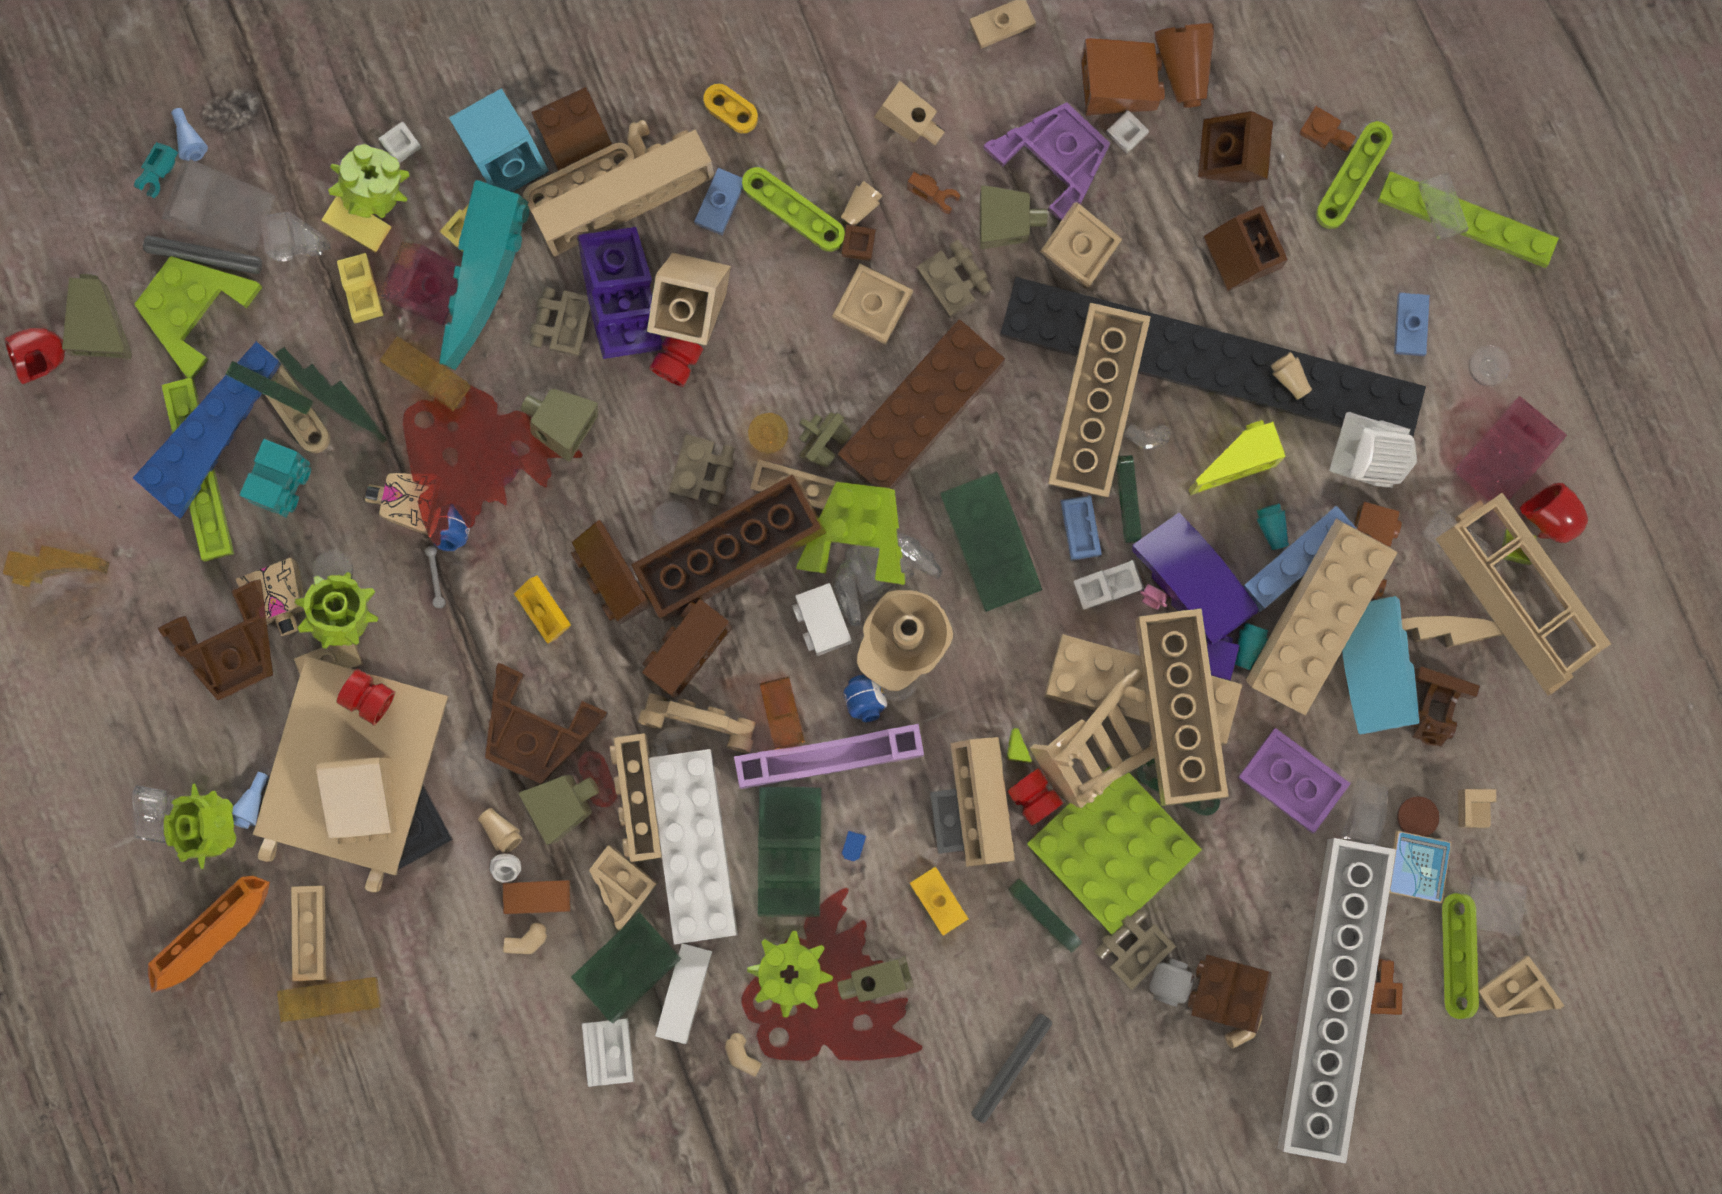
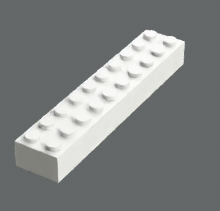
M1336 838L1327 839L1277 1149L1283 1152L1346 1163L1396 849Z

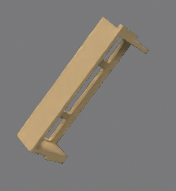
M1503 493L1485 505L1481 500L1455 517L1458 522L1456 525L1436 538V541L1547 696L1574 677L1572 673L1611 645L1608 638ZM1493 509L1514 539L1487 558L1466 527ZM1519 547H1521L1565 609L1540 629L1535 625L1493 566ZM1572 618L1593 648L1587 650L1565 666L1545 637Z

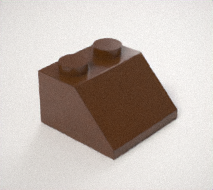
M586 87L531 112L558 171L612 145L602 119Z
M1253 111L1203 119L1198 177L1201 179L1238 183L1268 180L1273 121Z

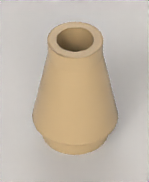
M863 181L859 187L856 185L841 218L850 225L857 226L863 218L880 204L878 201L882 195Z
M1291 352L1271 365L1274 371L1272 374L1297 400L1312 390L1299 358H1295Z
M493 808L487 809L478 818L496 851L500 850L503 854H507L522 841V837L519 834L520 830L497 814Z

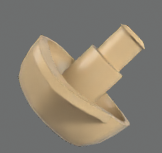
M894 590L887 592L879 600L865 621L863 627L864 638L857 655V664L860 671L870 680L888 691H900L908 687L921 674L929 673L943 657L953 639L951 624L944 612L945 610L940 607L938 601L928 596V594L925 595L918 591Z

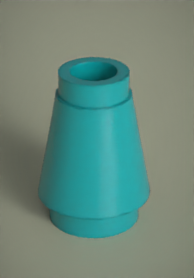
M1280 503L1256 510L1258 514L1256 520L1271 550L1289 546L1285 510H1282Z
M1245 623L1244 628L1239 631L1237 645L1240 646L1235 665L1248 670L1252 669L1268 640L1266 638L1268 630Z

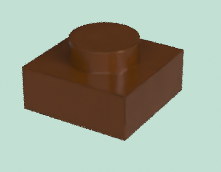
M846 225L842 257L871 261L876 229Z

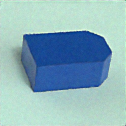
M848 831L842 850L845 859L853 862L860 859L866 839L865 835Z

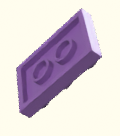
M1276 728L1271 731L1238 776L1239 780L1312 834L1316 832L1351 784Z

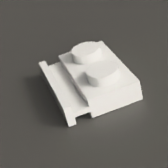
M628 1018L582 1023L588 1087L634 1082Z

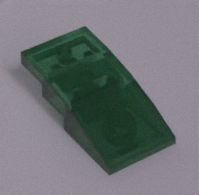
M285 347L275 353V356L293 377L331 412L355 429L382 443L388 440L352 391L341 380L332 386L313 364L304 369L300 362Z
M997 471L940 493L959 549L962 551L985 612L1042 591L1032 559Z
M760 787L758 916L820 917L821 788Z

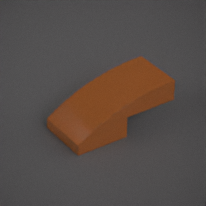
M570 880L503 883L504 914L570 912Z

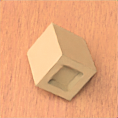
M1496 789L1458 790L1459 827L1489 828L1491 826L1490 803L1496 802Z

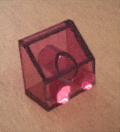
M402 241L378 296L400 309L439 325H444L449 314L450 296L457 293V279L453 278L455 266L458 265L422 244Z

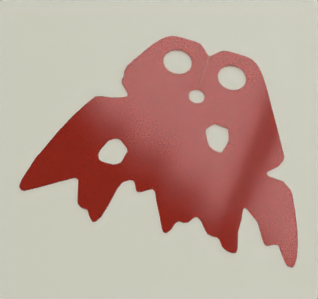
M459 381L449 382L435 392L434 402L420 400L408 407L403 415V429L412 480L419 485L429 487L419 496V510L427 533L436 546L441 544L440 532L449 529L447 514L451 504L454 505L462 516L467 528H471L475 524V517L481 513L483 501L489 503L498 501L503 505H507L503 478L514 477L513 470L515 468H521L538 484L547 487L548 478L552 475L547 459L562 458L531 434V416L518 410L504 415H497L498 404L491 395ZM452 392H460L465 396L466 402L463 407L453 409L446 403L447 396ZM421 411L430 412L434 417L433 424L428 428H420L414 422L415 416ZM450 422L458 424L456 431L448 429L447 426ZM516 440L523 442L529 447V453L523 456H516L510 450L512 442ZM448 447L457 450L458 461L454 466L444 461L442 452ZM578 449L573 458H582L583 454Z
M843 888L831 895L806 918L803 928L807 939L799 938L800 945L806 946L808 949L820 945L825 948L818 961L821 971L833 976L832 981L819 984L818 989L814 993L818 1007L814 1009L803 1002L795 1005L797 1013L788 1017H783L780 1004L773 1002L771 1009L768 1011H758L753 1004L755 995L761 990L759 977L757 976L750 982L742 995L741 1003L749 1021L761 1024L756 1037L761 1050L767 1057L778 1060L807 1061L819 1054L822 1045H826L838 1060L846 1061L901 1057L922 1050V1045L893 1029V1025L906 1015L905 1006L908 1002L907 998L895 999L880 1004H874L870 1000L860 1003L858 996L845 1000L841 999L837 984L839 981L852 978V971L884 962L883 960L873 961L869 955L861 953L866 942L864 932L867 929V924L865 920L860 921L852 928L838 935L835 934L839 920L847 911L842 902L849 892L848 888ZM788 965L787 970L781 971V976L786 977L785 982L792 983V979L798 978L799 973L794 971V966ZM864 1014L868 1015L873 1023V1027L865 1031L855 1030L853 1028L854 1018ZM778 1027L785 1029L789 1035L788 1043L781 1048L774 1047L769 1041L770 1032Z

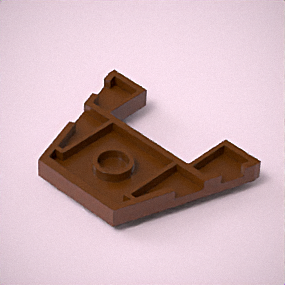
M260 579L253 580L232 591L244 621L201 643L197 642L186 616L178 617L158 627L160 634L163 637L169 638L174 644V650L180 657H185L194 668V674L217 701L223 700L273 676L263 588Z
M498 662L485 759L532 781L543 784L607 717L608 712L582 701L569 729H565L511 704L525 675Z

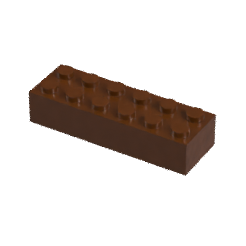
M959 319L840 450L838 461L867 486L893 489L1004 365L1005 358Z
M792 474L631 564L659 619L667 622L682 614L691 602L696 604L699 599L702 601L707 600L827 532L798 479Z

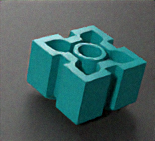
M263 439L254 460L253 470L251 473H248L239 496L248 500L252 505L287 518L289 512L293 513L297 507L299 496L295 495L299 484L305 485L311 473L310 462L294 450Z

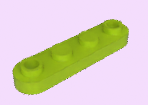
M1375 121L1369 123L1364 128L1316 209V219L1322 227L1327 229L1338 228L1347 218L1392 142L1393 134L1387 124ZM1373 135L1378 136L1380 143H1373L1370 137ZM1326 211H1333L1336 217L1333 219L1328 218Z
M754 167L745 172L742 178L743 190L756 203L824 251L833 252L843 245L845 231L837 220L761 167ZM755 181H760L763 183V186L760 189H754L752 184ZM827 233H833L836 238L833 241H827L824 236Z
M1453 893L1445 898L1442 905L1444 1001L1446 1011L1451 1017L1455 1019H1468L1476 1014L1479 1007L1476 904L1467 894ZM1461 904H1463L1465 907V911L1463 914H1461L1459 910ZM1463 998L1467 1000L1466 1008L1462 1005Z

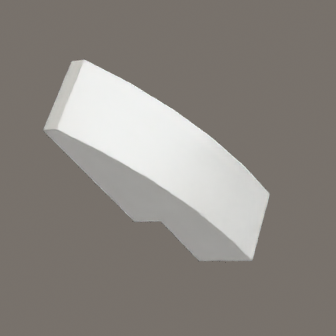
M682 943L659 1020L656 1037L687 1044L712 951Z

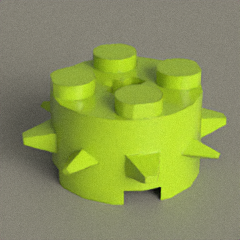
M366 144L357 145L353 151L349 152L342 159L341 165L331 164L330 166L339 176L338 182L328 189L329 195L340 197L343 201V206L348 210L349 214L365 218H371V214H376L380 218H384L385 214L393 209L397 201L407 202L408 200L399 191L400 183L409 177V172L400 170L398 159L384 150L373 148Z
M346 572L344 576H327L328 579L326 580L318 575L315 576V586L312 584L305 597L295 599L294 602L304 609L306 616L297 627L300 633L311 632L314 638L322 642V648L327 649L329 645L350 646L352 644H359V637L363 635L368 622L378 621V617L370 613L367 602L375 594L374 589H361L358 583L351 579V573Z
M192 784L191 796H180L171 802L174 806L170 815H165L163 832L166 844L175 848L178 853L176 856L179 857L181 862L186 861L188 858H197L200 869H204L205 857H217L224 853L227 848L234 846L236 834L234 832L232 816L233 805L229 799H222L217 795L216 791H211L207 795H199L196 785Z
M797 931L791 932L787 943L779 944L778 946L764 939L761 943L765 956L762 958L761 963L747 967L748 973L759 977L761 990L755 998L756 1002L760 1003L771 999L773 1002L780 1004L783 1017L789 1016L793 1005H799L803 1002L816 1009L818 1003L814 993L818 989L819 984L833 980V976L821 971L818 961L825 948L820 945L808 949L806 946L800 945ZM788 965L794 966V971L799 973L798 978L792 979V983L785 982L786 977L781 976V971L787 970Z

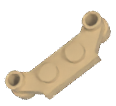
M649 693L645 710L640 712L639 724L654 729H661L665 717L728 734L730 737L727 748L741 753H751L754 742L751 738L756 724L754 721L745 718H738L735 721L725 716L726 712L718 708L708 707L707 711L695 708L696 704L685 699H678L677 703L673 701L668 702L666 701L667 698L661 695Z

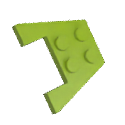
M170 256L134 305L184 375L194 380L209 359L185 343L186 337L221 291L247 309L262 289V286L253 280Z
M836 482L819 517L827 533L806 544L796 569L826 574L832 542L878 548L880 550L875 580L905 585V574L901 572L900 559L903 558L902 548L898 546L896 530L899 529L895 490Z

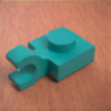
M156 142L141 166L144 171L135 180L134 187L142 190L145 184L149 182L150 189L146 195L152 198L157 197L160 192L159 177L164 178L173 169L175 158L179 152L170 146Z

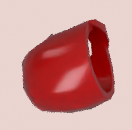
M29 328L16 332L4 339L15 374L23 385L48 375L64 361L63 340L55 332L48 329Z
M1554 483L1544 488L1519 507L1522 514L1541 530L1537 537L1552 539L1557 543H1567L1583 533L1588 524V516L1584 505L1575 492L1564 483ZM1538 507H1541V508H1542V509H1539V510L1533 512V510H1535V509L1538 508Z

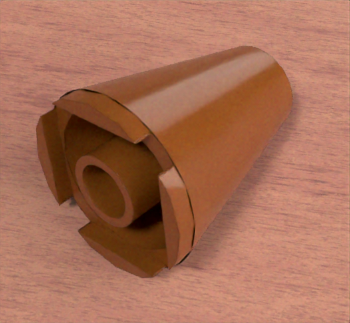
M1212 23L1191 24L1176 29L1171 27L1154 32L1155 41L1176 102L1183 103L1184 108L1202 106L1201 100L1207 99L1215 32Z

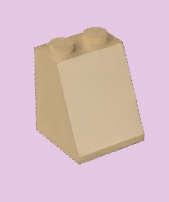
M672 253L655 277L647 332L707 345L727 293L731 266Z
M368 758L316 763L328 839L338 838V844L357 842V836L369 835V841L388 839V833L397 832L391 758Z

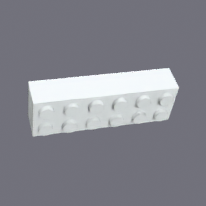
M707 749L649 758L674 944L738 935L712 750Z

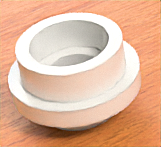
M499 854L490 862L491 874L497 881L502 883L512 882L521 871L520 860L511 854Z

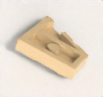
M611 845L606 847L589 869L595 883L599 886L605 905L608 906L614 918V924L619 931L625 927L658 884L657 881L633 862H630L627 857Z
M1529 956L1523 957L1478 989L1479 997L1496 1018L1564 1007L1562 1001Z

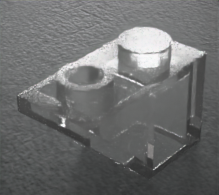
M291 212L260 216L264 249L271 259L288 261L293 259V255L318 256L323 254V250L331 249L330 242L323 234Z

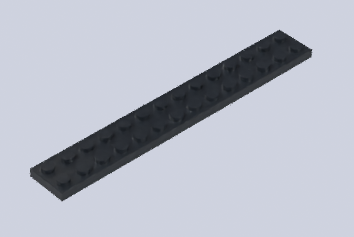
M1020 277L1015 278L1000 333L1001 337L1077 357L1090 303L1142 314L1151 318L1138 369L1139 374L1342 428L1346 413L1351 412L1373 420H1382L1410 429L1409 435L1414 437L1426 386ZM1290 352L1295 358H1299L1307 381L1312 388L1308 394L1298 400L1272 374L1274 371L1271 365Z

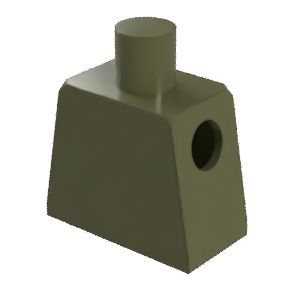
M981 185L980 249L1028 242L1030 227H1047V209H1030L1029 193Z
M551 389L543 401L528 395L522 403L521 411L532 416L530 422L531 434L570 462L598 418V403L557 389Z
M566 775L524 790L518 794L546 845H550L560 841L592 813L586 800L598 794L599 788L591 777L577 784L572 775Z
M906 955L852 971V978L837 983L842 1000L858 996L860 1003L905 991L914 986ZM869 977L875 980V987L871 988L868 985L867 979Z

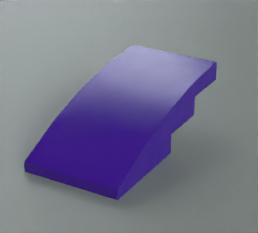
M631 227L578 235L588 301L603 359L661 350V336L647 332L653 296L650 289L652 278L637 228Z
M1177 513L1132 545V552L1152 571V579L1172 598L1171 605L1177 611L1202 609L1205 636L1211 645L1259 612V608L1228 566L1180 513Z

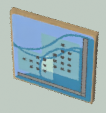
M1396 831L1393 849H1396L1389 893L1442 903L1452 842Z

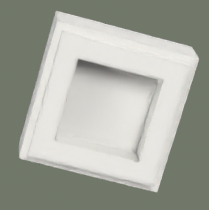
M1127 110L1107 129L1106 134L1127 154L1148 134L1149 130Z
M403 121L378 138L387 152L398 159L399 163L422 148Z

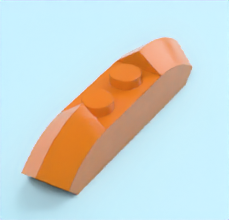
M255 876L241 877L148 963L151 993L171 988L187 980L198 972L205 963L209 962L227 942L234 939L238 932L247 926L261 909L267 897L270 882Z

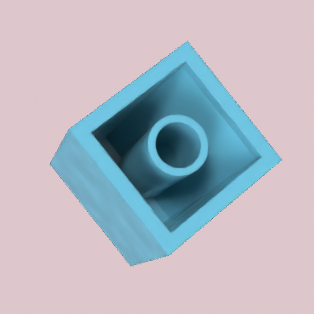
M502 88L449 117L486 183L513 192L549 172L531 135Z

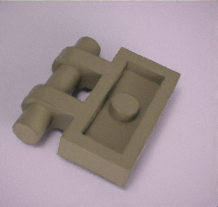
M959 239L949 245L955 254L951 259L948 260L941 250L916 267V270L949 318L975 302L974 297L970 293L974 288L977 287L982 295H986L992 290L987 281L988 276L984 270H979L972 259L973 254L968 247L964 248ZM961 265L970 276L965 282L961 280L955 271Z
M544 287L542 298H538L536 306L539 309L536 322L531 325L530 334H532L530 346L541 348L543 339L551 338L550 351L580 357L591 315L588 296L564 290L561 302L555 301L556 290ZM550 312L558 313L554 328L547 326Z
M685 434L669 494L699 502L703 490L710 492L707 503L719 506L721 496H725L727 490L725 482L729 469H733L735 462L732 459L735 448L724 445L721 455L713 454L715 442ZM709 464L717 466L713 481L705 480Z
M1140 909L1131 917L1127 915L1121 921L1123 925L1113 935L1109 936L1107 934L1101 940L1102 944L1094 951L1102 960L1111 952L1118 958L1109 968L1130 990H1133L1176 947L1155 924H1152L1146 931L1139 926L1147 918ZM1132 933L1137 940L1124 951L1119 944Z

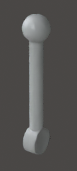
M430 545L426 547L425 554L429 557L435 598L433 599V605L441 609L445 606L446 601L441 597L435 561L437 549L435 546Z

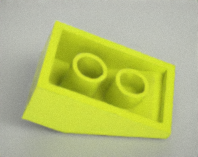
M1263 420L1247 425L1246 430L1242 431V434L1195 480L1188 489L1190 495L1276 467L1286 456L1274 422L1264 424Z

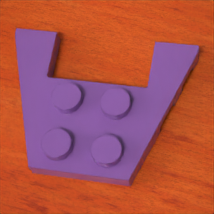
M1066 102L1034 118L1032 122L1020 128H1014L996 140L988 141L983 149L1002 167L1023 146H1026L1068 186L1048 208V211L1061 222L1073 203L1078 202L1081 205L1109 148L1110 142Z

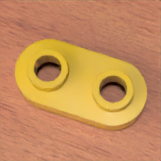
M713 84L706 89L703 99L705 108L710 114L738 133H748L756 127L758 113L753 104L724 84ZM722 98L725 102L723 105L717 106L714 104V100ZM746 115L749 119L747 122L741 123L738 121V117Z

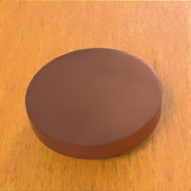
M1421 796L1411 797L1400 805L1397 812V821L1403 832L1426 837L1436 830L1439 824V811L1436 805L1428 798Z

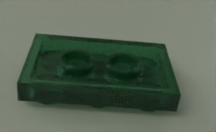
M639 912L575 972L571 978L604 1016L614 1024L682 958L643 914Z

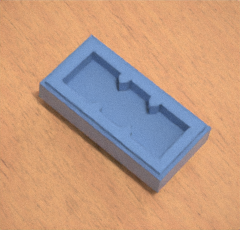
M720 168L717 169L695 218V225L723 235L743 190L742 177Z
M1399 293L1397 295L1394 354L1426 355L1430 295Z
M1091 495L1061 500L1060 504L1070 560L1074 561L1101 556Z

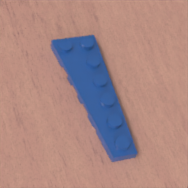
M256 341L136 473L133 479L170 512L181 519L201 489L202 482L218 463L217 459L226 445L228 446L234 438L233 434L242 420L247 418L253 408V404L259 399L280 367L281 362Z

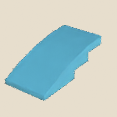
M1393 596L1370 601L1342 650L1350 700L1357 730L1360 735L1419 724L1414 665L1409 661L1407 632L1402 629L1400 600Z

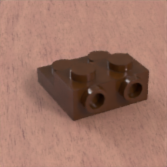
M1206 955V959L1200 960L1196 969V978H1199L1200 982L1198 990H1193L1189 997L1188 1008L1193 1009L1191 1015L1257 1033L1272 972Z

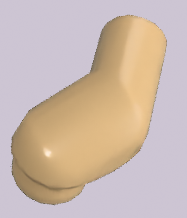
M733 1033L725 1045L731 1065L756 1077L762 1063L746 1055L744 1048L746 1043L745 1037L740 1033Z

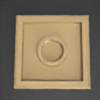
M1076 202L1072 204L1040 252L1084 288H1089L1122 241V238Z
M859 264L832 318L886 345L913 294V290Z

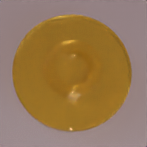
M763 413L756 416L748 429L750 443L756 450L766 454L781 450L789 437L786 422L782 417L774 413Z

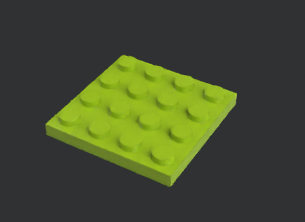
M1108 766L1103 772L1110 769V766ZM1130 773L1113 781L1103 790L1101 795L1094 797L1093 802L1085 804L1082 808L1069 803L1027 843V846L1112 935L1123 925L1121 921L1127 915L1131 917L1138 909L1142 908L1202 851Z

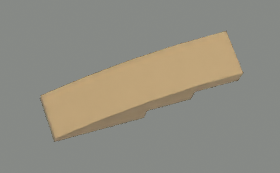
M1430 616L1402 619V629L1406 632H1412L1414 642L1444 636L1447 648L1504 635L1495 622L1478 618Z

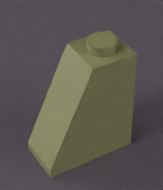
M80 274V278L69 277L62 349L73 356L131 359L132 352L108 286L98 279V276L92 274Z

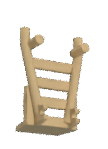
M1137 668L1118 682L1087 722L1081 719L1048 746L1034 744L1030 747L1053 789L1061 798L1076 807L1082 808L1085 804L1093 802L1094 797L1101 795L1103 790L1113 781L1154 759L1152 739L1150 747L1142 750L1117 705L1122 697L1137 702L1145 700V691L1133 687L1143 678V674ZM1107 716L1130 755V758L1122 761L1101 724ZM1091 735L1110 766V769L1103 773L1086 745ZM1074 758L1079 759L1090 778L1089 781L1083 784L1072 767L1074 764L1072 759Z

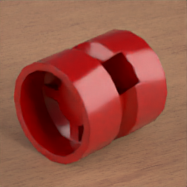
M666 336L661 345L664 353H658L655 356L649 369L664 380L684 387L691 372L688 365H696L704 349L697 343Z
M356 669L340 690L336 703L351 712L359 710V717L375 726L389 709L396 692L382 683L374 685L371 676Z
M1039 768L1006 791L1016 805L1024 807L1022 814L1031 826L1064 804L1055 789L1047 788L1049 781Z

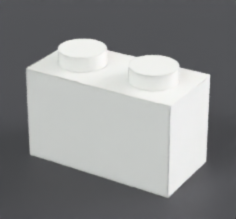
M830 583L795 596L797 604L792 605L798 623L801 621L805 622L808 632L804 633L803 637L809 651L815 649L817 656L852 644Z

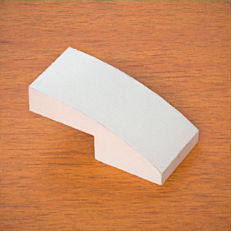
M1133 560L1074 581L1083 610L1145 590L1136 563Z

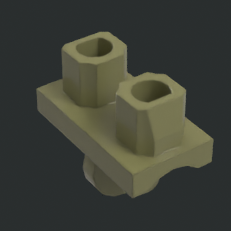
M829 412L824 420L817 414H815L810 422L802 418L798 424L804 431L798 439L806 445L798 456L804 461L814 462L827 468L834 459L835 454L825 447L826 443L832 438L838 444L843 445L852 434V431L842 422L844 417L838 412L835 414Z

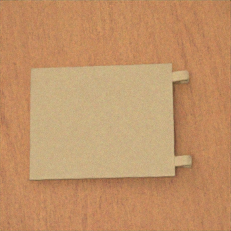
M306 656L253 835L264 838L258 853V859L265 862L273 861L276 855L277 844L280 842L371 868L365 889L370 892H378L382 886L384 872L397 875L399 862L401 861L449 696L366 673L373 678L374 685L382 683L396 692L389 709L374 726L359 717V710L351 712L336 703L340 690L355 670ZM368 758H391L397 832L388 833V839L369 841V835L357 836V842L338 844V838L328 839L316 763Z

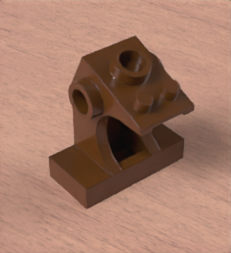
M1418 667L1414 669L1415 681L1426 686L1418 709L1419 724L1409 725L1414 727L1412 737L1421 740L1424 744L1442 747L1447 739L1454 737L1457 722L1452 721V717L1459 697L1469 700L1476 698L1480 685L1425 667ZM1431 700L1445 704L1441 721L1428 716Z

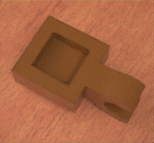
M1315 106L1299 133L1323 149L1330 142L1344 152L1349 151L1356 138L1352 133L1338 129L1342 121Z
M913 172L907 181V190L929 204L937 205L945 214H951L952 208L946 205L944 201L947 198L959 201L961 196L959 192L954 189L941 191L936 185L937 182L925 173L919 175Z
M1379 959L1377 966L1378 981H1375L1370 1014L1402 1015L1403 983L1393 982L1394 961Z

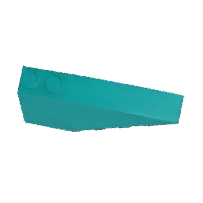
M479 180L474 182L459 239L458 249L463 250L461 266H455L453 278L457 279L458 287L457 293L450 296L448 308L452 316V323L448 322L445 325L439 364L452 370H456L475 343L499 299L514 261L515 253L520 250L523 223L527 222L530 211L529 202L519 194Z

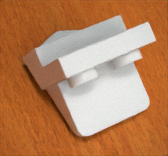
M1348 412L1345 415L1329 471L1374 486L1393 488L1394 484H1400L1417 463L1415 439L1409 435L1410 429Z

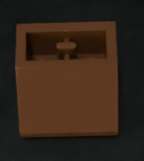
M1263 205L1235 216L1203 236L1227 292L1282 269L1288 260Z

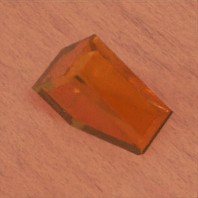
M787 676L759 683L774 748L779 749L804 743L805 740L790 677Z

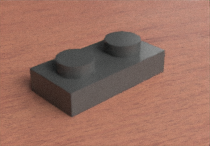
M950 789L930 792L938 854L964 851L957 790Z

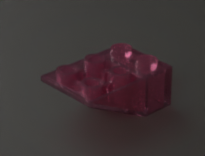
M1518 396L1506 407L1453 471L1489 501L1501 493L1509 501L1548 459L1567 434L1521 396Z

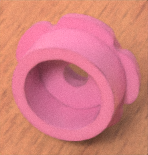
M1147 584L1144 592L1140 591V594L1144 596L1142 600L1144 604L1156 610L1160 606L1167 607L1165 603L1169 595L1149 584Z

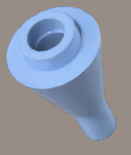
M176 108L171 114L177 127L179 158L189 162L198 161L207 152L208 146L188 123L183 109Z
M257 772L250 789H247L233 806L232 816L234 825L244 829H248L249 825H256L262 798L261 793L269 778L268 775Z

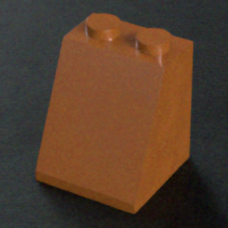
M1096 38L1085 39L1081 54V69L1086 116L1125 113L1127 110L1130 112H1142L1158 109L1160 100L1165 98L1164 83L1158 81V71L1162 70V58L1160 53H1156L1155 43Z

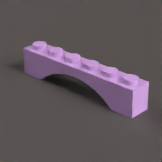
M919 724L834 741L734 756L739 787L744 789L919 758L924 756Z

